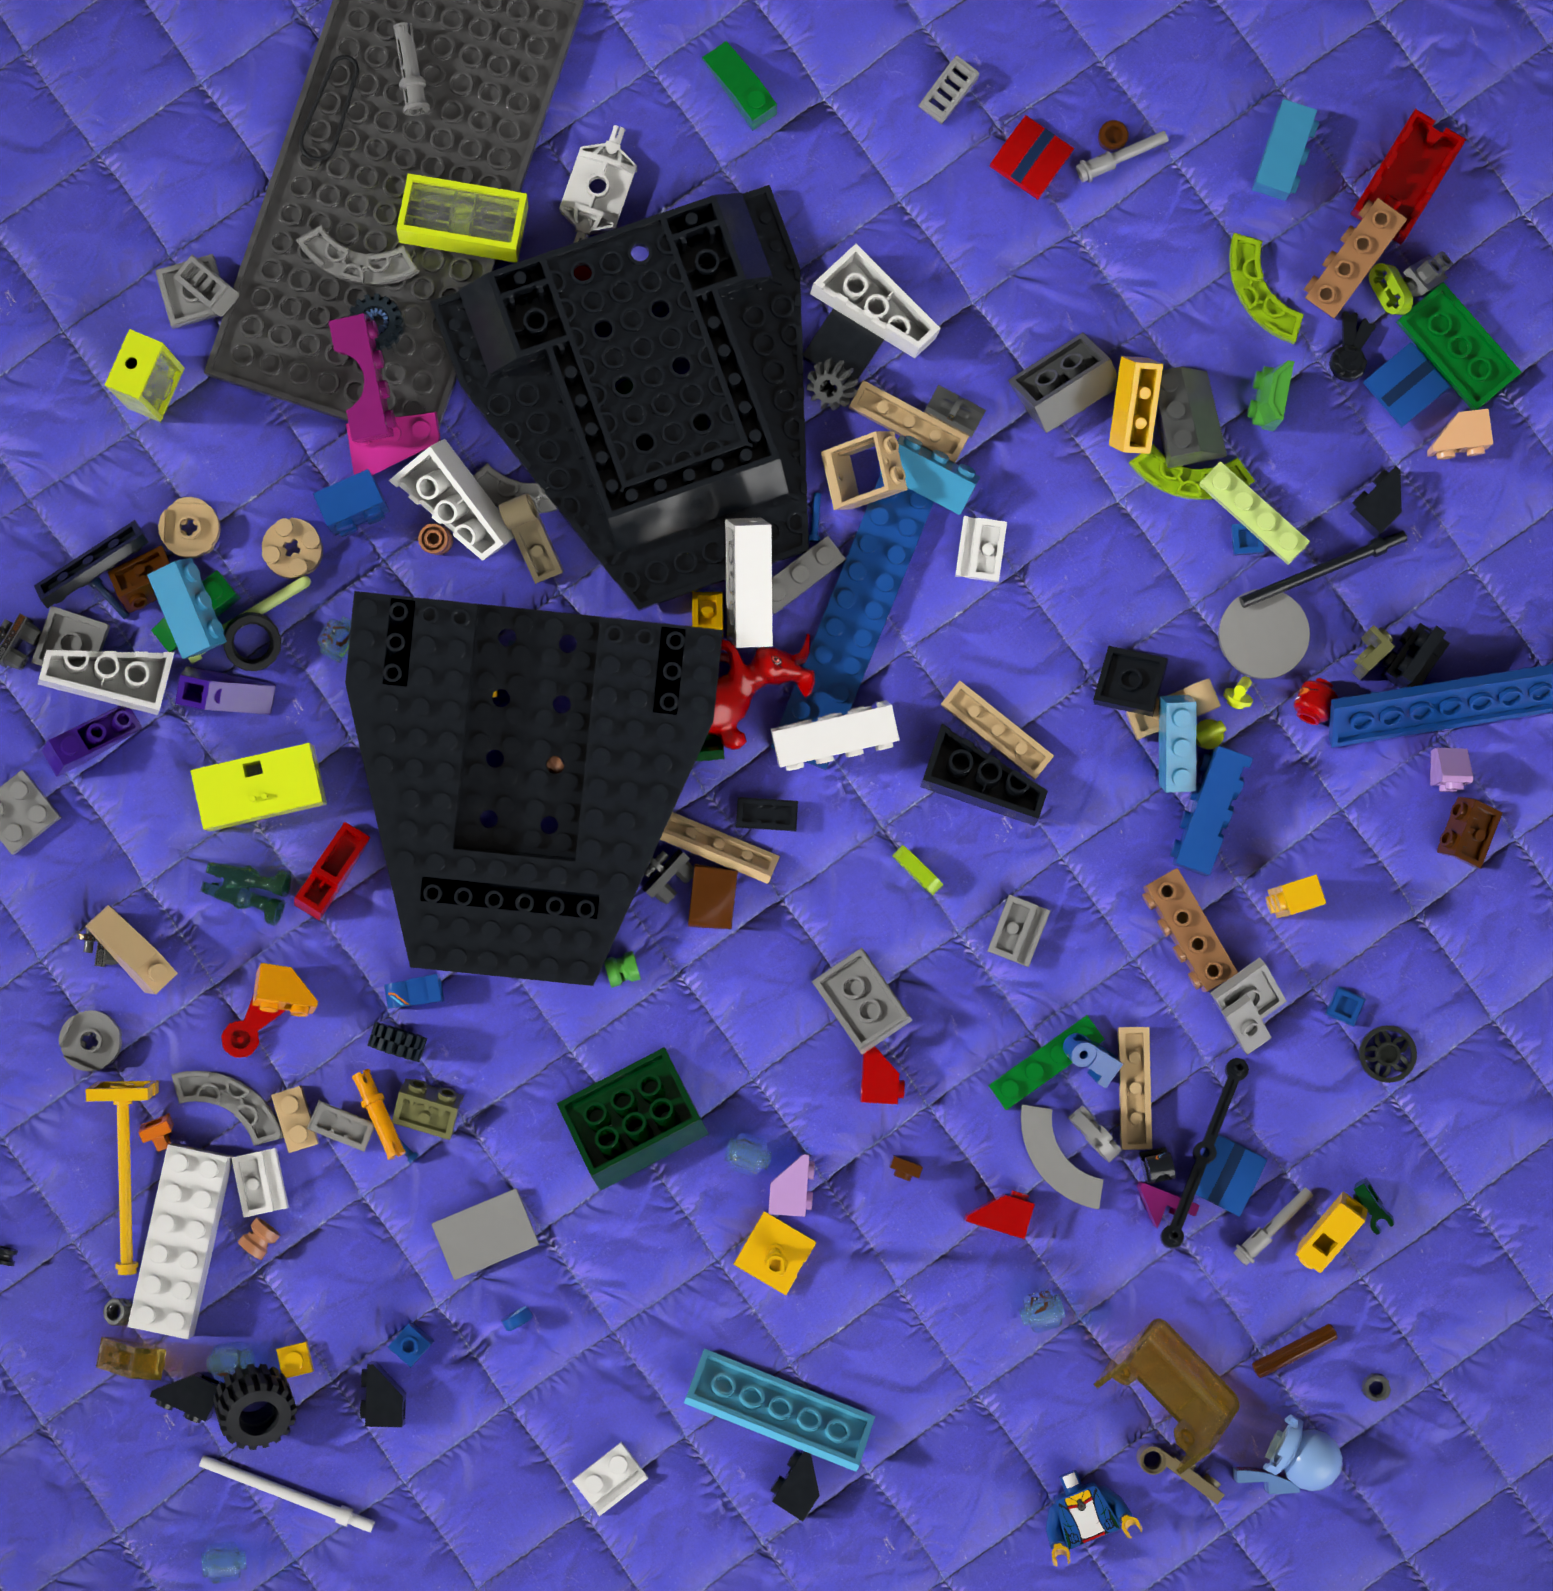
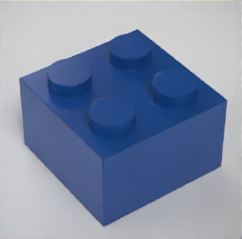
M369 469L313 493L327 527L335 536L338 534L341 537L350 535L358 530L356 526L368 522L369 525L377 523L385 518L384 514L390 512L378 483Z

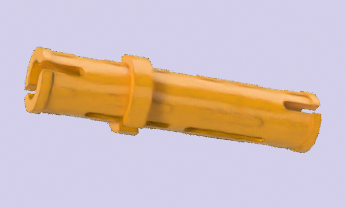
M370 1069L363 1070V1074L361 1072L354 1074L352 1079L363 1100L361 1105L363 1109L368 1111L386 1152L387 1159L392 1160L395 1159L396 1155L399 1157L405 1154L406 1151L383 1103L385 1097L383 1093H379Z

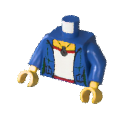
M1076 1470L1059 1476L1065 1492L1054 1497L1055 1504L1049 1508L1045 1528L1050 1548L1052 1549V1563L1054 1566L1058 1567L1056 1559L1058 1555H1065L1069 1564L1071 1562L1070 1549L1119 1529H1122L1126 1537L1130 1539L1132 1537L1128 1532V1528L1131 1525L1138 1526L1140 1532H1142L1140 1522L1137 1518L1132 1517V1513L1122 1497L1107 1486H1096L1094 1481L1082 1485Z

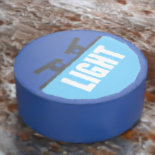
M524 1306L504 1317L501 1322L506 1331H512L531 1320L533 1314L528 1306Z

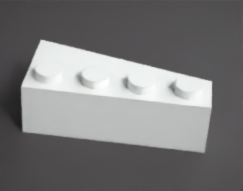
M857 244L851 247L813 283L810 292L812 296L913 358H916L936 339L941 329Z
M446 439L428 447L388 480L395 487L400 486L409 494L408 498L415 504H421L427 509L436 522L439 524L443 523L454 532L453 536L482 561L498 552L514 539L511 529L509 530L506 527L498 508Z
M46 650L38 685L158 715L174 652Z
M884 700L876 702L877 708L860 706L852 708L846 715L833 713L819 717L818 721L815 722L805 720L771 729L778 765L780 767L786 766V771L803 768V762L815 760L816 764L833 761V755L845 753L846 757H853L864 754V748L875 746V750L879 751L894 747L893 742L900 740L892 704Z

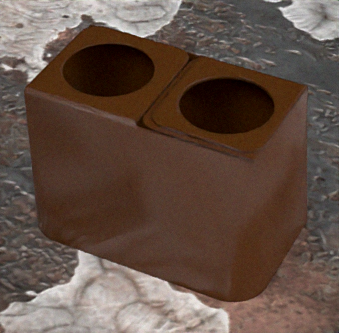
M695 864L688 927L732 929L738 871Z

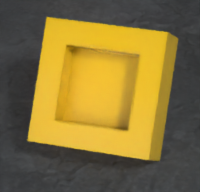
M308 1341L276 1349L281 1373L286 1378L314 1371Z

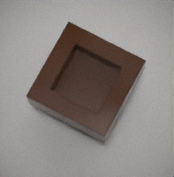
M894 1155L889 1165L890 1168L895 1169L894 1176L907 1181H911L912 1176L919 1178L923 1169L921 1165Z

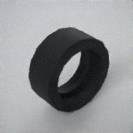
M246 612L237 615L227 624L224 630L227 642L223 644L227 658L235 666L245 671H259L267 668L276 660L281 651V637L278 628L270 618L260 613ZM248 624H257L263 627L270 638L267 652L256 659H246L240 656L234 646L236 632L242 626Z

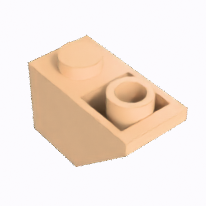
M1489 409L1458 412L1429 447L1427 455L1437 456V460L1454 458L1455 453L1467 452V456L1485 454V450L1493 445Z

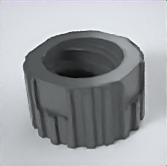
M125 1298L110 1299L103 1310L104 1318L108 1324L112 1326L128 1325L132 1302ZM119 1306H120L121 1313H120V1316H119V1318H118V1317H117V1310H118V1308H119Z
M1371 1373L1362 1381V1392L1371 1401L1386 1400L1391 1391L1389 1380L1380 1374ZM1374 1381H1380L1382 1383L1381 1392L1376 1395L1372 1394L1369 1386Z

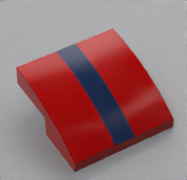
M1025 115L1001 147L989 167L1038 200L1075 148Z

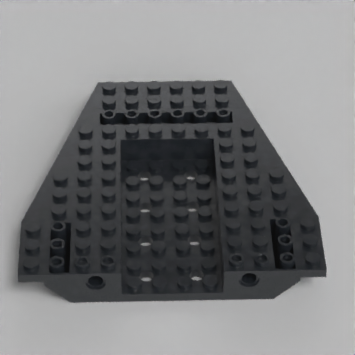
M770 185L743 194L712 195L488 272L459 289L458 292L430 301L461 389L638 611L726 580L725 519L762 518L770 523L772 531V564L809 550L801 274L798 260ZM637 246L646 248L649 254L648 257L643 261L635 260L631 255L633 248ZM579 266H586L591 271V277L588 280L580 281L574 276L575 269ZM661 302L668 306L669 313L667 316L659 318L652 313V307L656 303ZM601 322L608 323L612 328V333L608 337H599L594 330L597 324ZM678 359H684L689 363L690 369L685 374H678L673 370V363ZM628 379L633 385L632 391L628 394L619 393L615 388L617 381ZM703 415L709 418L711 423L709 429L699 431L694 427L693 420L697 416ZM643 435L649 436L653 440V447L648 451L640 450L636 445L638 437Z
M354 591L345 685L411 968L594 986L713 724L723 630ZM508 628L515 632L516 641L513 645L504 646L500 643L499 633L503 629ZM564 635H571L576 639L577 646L573 652L566 653L561 650L559 641ZM498 689L506 690L510 695V701L504 707H499L493 702V694ZM561 695L569 698L571 703L570 709L565 713H559L553 707L554 699ZM499 750L502 752L504 761L501 766L492 767L488 764L487 754L489 751ZM558 756L563 759L565 766L562 772L552 773L548 770L547 761L550 757ZM486 810L494 811L498 816L497 824L493 827H486L481 822V814ZM547 816L554 817L558 822L557 831L554 833L544 832L541 828L543 818Z

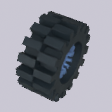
M369 294L364 295L365 299H358L355 301L356 306H351L349 310L350 316L364 313L371 320L374 319V316L382 317L384 325H379L378 338H375L376 348L381 350V352H383V348L389 350L394 342L396 344L399 342L398 337L403 334L404 320L396 303L392 302L389 297H381L380 294H374L373 297H370Z
M375 1022L367 1046L397 1057L420 1062L427 1038L394 1026Z

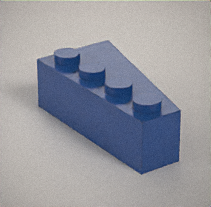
M1221 746L1211 750L1209 755L1204 754L1199 767V771L1203 772L1200 783L1196 782V791H1192L1189 799L1193 800L1190 812L1185 810L1179 828L1184 829L1181 839H1175L1171 848L1170 856L1174 857L1172 865L1203 876L1211 874L1224 839V835L1221 834L1222 830L1227 828L1234 812V806L1231 805L1232 801L1237 799L1244 785V778L1241 777L1243 768H1250L1253 761L1252 757Z

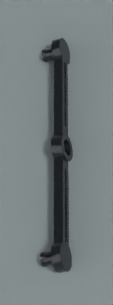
M1233 1058L1225 1066L1227 1079L1203 1141L1196 1144L1193 1148L1192 1155L1195 1161L1172 1221L1160 1234L1161 1243L1166 1248H1177L1184 1241L1182 1227L1206 1165L1211 1163L1216 1157L1217 1151L1214 1145L1238 1082L1243 1080L1249 1071L1248 1065L1243 1059ZM1201 1148L1208 1149V1157H1203L1200 1154Z

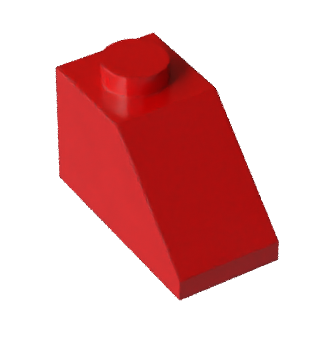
M875 1046L863 1054L860 1102L898 1105V1098L904 1099L905 1080H899L900 1074Z
M1012 1190L1011 1195L1002 1194L966 1213L964 1220L1025 1239L1035 1204L1028 1201L1030 1195Z

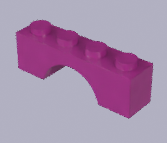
M363 313L328 321L334 351L354 358L360 365L364 375V388L361 397L351 408L346 410L352 441L363 443L394 436L393 428L396 427V419L393 410L388 408L387 398H390V389L387 380L382 378L381 368H384V359L381 350L376 348L375 338H378V329L375 320H371L369 316Z

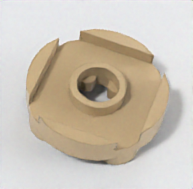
M184 497L177 499L167 510L163 511L159 519L158 530L161 540L174 554L183 558H198L212 552L219 539L221 526L216 512L207 503L198 498ZM188 520H193V524L197 526V531H194L191 536H187V532L182 530V525H187Z
M280 519L264 535L262 557L268 567L280 577L297 579L306 574L308 575L319 566L322 560L323 545L316 529L302 519ZM297 541V547L300 549V552L298 554L293 553L291 557L287 556L288 550L285 548V545Z

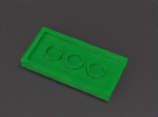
M1444 282L1396 322L1471 410H1478L1521 373L1520 369Z

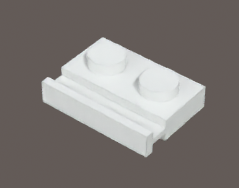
M968 516L963 517L955 577L999 582L1007 522Z
M277 1148L231 1158L244 1218L289 1208Z
M621 1441L572 1481L600 1517L646 1481L648 1475L642 1470Z

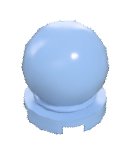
M1290 1414L1285 1418L1288 1426L1284 1432L1277 1430L1265 1456L1270 1460V1463H1265L1263 1469L1274 1475L1284 1470L1287 1479L1301 1489L1308 1491L1323 1490L1332 1485L1341 1472L1343 1458L1336 1441L1323 1431L1316 1429L1303 1430V1421Z

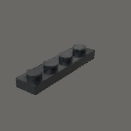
M134 520L35 584V590L41 602L46 608H49L53 604L62 602L67 595L76 589L88 585L99 574L114 568L122 559L130 554L137 553L149 542L139 524Z

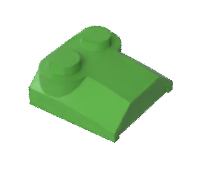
M1288 360L1276 368L1263 366L1262 371H1256L1253 388L1257 389L1256 400L1250 401L1247 417L1252 418L1253 425H1258L1263 430L1274 432L1283 421L1294 361Z

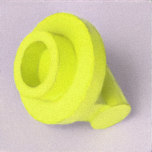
M1242 677L1235 688L1225 689L1223 696L1227 700L1228 705L1236 709H1243L1252 705L1253 699L1246 693L1252 684L1249 677Z
M1205 719L1196 725V744L1208 750L1218 747L1223 741L1224 732L1227 730L1221 720L1217 722L1212 719Z

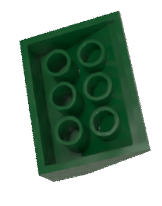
M665 1047L556 1103L582 1159L600 1191L709 1134Z

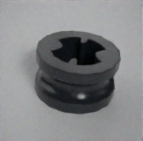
M0 1245V1264L14 1266L13 1256L17 1255L18 1250Z

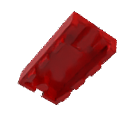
M1416 108L1350 213L1357 219L1362 220L1363 218L1358 214L1368 200L1374 203L1379 198L1407 218L1406 222L1392 239L1400 245L1410 233L1467 140L1447 127L1443 132L1432 127L1436 120Z

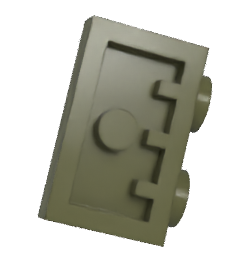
M1373 625L1361 637L1368 647L1354 660L1357 666L1352 673L1359 680L1395 647L1391 643L1393 638L1382 627L1378 629Z
M405 1079L398 1094L392 1123L450 1140L464 1096L450 1088L431 1086L419 1079Z

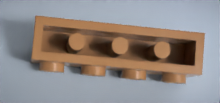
M1379 198L1374 203L1368 200L1358 214L1363 218L1356 228L1351 225L1340 239L1344 243L1338 253L1333 250L1322 263L1326 268L1320 278L1314 275L1303 289L1308 292L1305 299L1333 319L1407 220V218Z
M1178 868L1143 886L1146 893L1142 894L1146 905L1150 910L1155 908L1161 918L1157 923L1166 937L1169 935L1172 937L1176 944L1172 949L1181 963L1186 962L1191 970L1187 975L1196 990L1201 988L1203 992H1208L1238 973Z

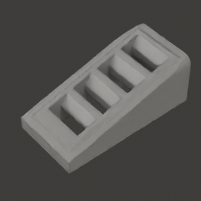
M956 55L918 107L942 125L979 78V72ZM957 70L959 73L965 76L967 80L964 81L962 78L956 75L954 71ZM949 79L960 87L959 91H956L946 81ZM942 89L953 98L951 102L938 93V91ZM933 98L945 107L943 112L930 102Z
M193 254L173 277L220 317L225 315L240 295ZM199 267V272L194 276V278L189 283L187 280ZM208 275V277H207L206 280L202 283V285H201L198 289H196V288L200 285V283L204 280V278ZM217 283V285L215 286V288H214V289L210 292V294L206 297V295L208 294V292H209V291L213 288V286Z

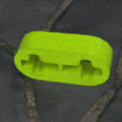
M1378 263L1374 265L1369 273V282L1382 307L1389 314L1405 315L1412 308L1413 296L1400 272L1391 264ZM1396 296H1400V297H1401V298L1398 300V304H1399L1398 307L1395 306V304L1397 303V298H1396Z
M904 845L892 855L931 895H934L943 886V883Z

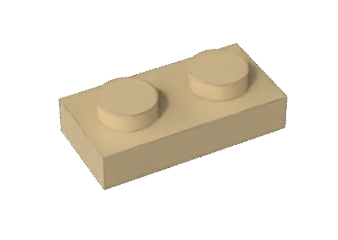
M302 1086L272 1094L271 1097L288 1152L292 1153L320 1144L316 1132L307 1129L311 1120V1114Z

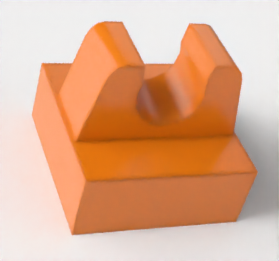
M168 1113L141 1124L138 1133L143 1143L152 1140L157 1151L160 1152L167 1149L168 1144H171L168 1133L172 1132L174 1123Z

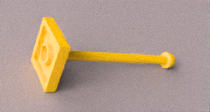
M159 1080L98 1081L86 1089V1101H113V1104L117 1105L121 1262L115 1263L118 1275L136 1274V1268L139 1267V1262L133 1261L129 1104H132V1101L149 1100L153 1095L159 1093Z
M764 1211L733 1265L782 1294L787 1295L797 1278V1273L808 1259L817 1242Z

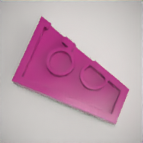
M437 412L395 417L396 427L393 428L394 436L363 443L352 441L349 423H347L346 427L354 475L367 469L374 475L441 441Z

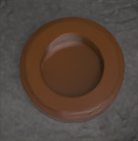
M1107 121L1101 126L1098 133L1100 146L1109 152L1123 149L1128 140V129L1120 121Z

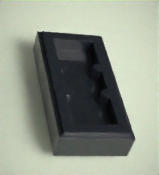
M738 797L736 828L796 832L798 801Z

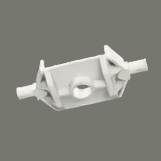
M614 125L609 141L606 140V143L580 147L559 207L562 215L576 228L577 234L574 243L587 239L590 235L605 233L617 228V223L635 172L637 173V165L620 149V144L626 131L623 127L619 129V126ZM593 180H603L607 184L606 189L602 193H593L589 188Z

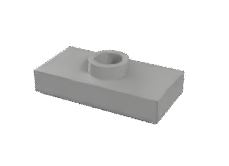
M1246 994L1221 1011L1241 1049L1247 1055L1272 1038L1252 1000Z
M318 1101L307 1127L311 1131L365 1152L375 1128L371 1121L322 1101Z

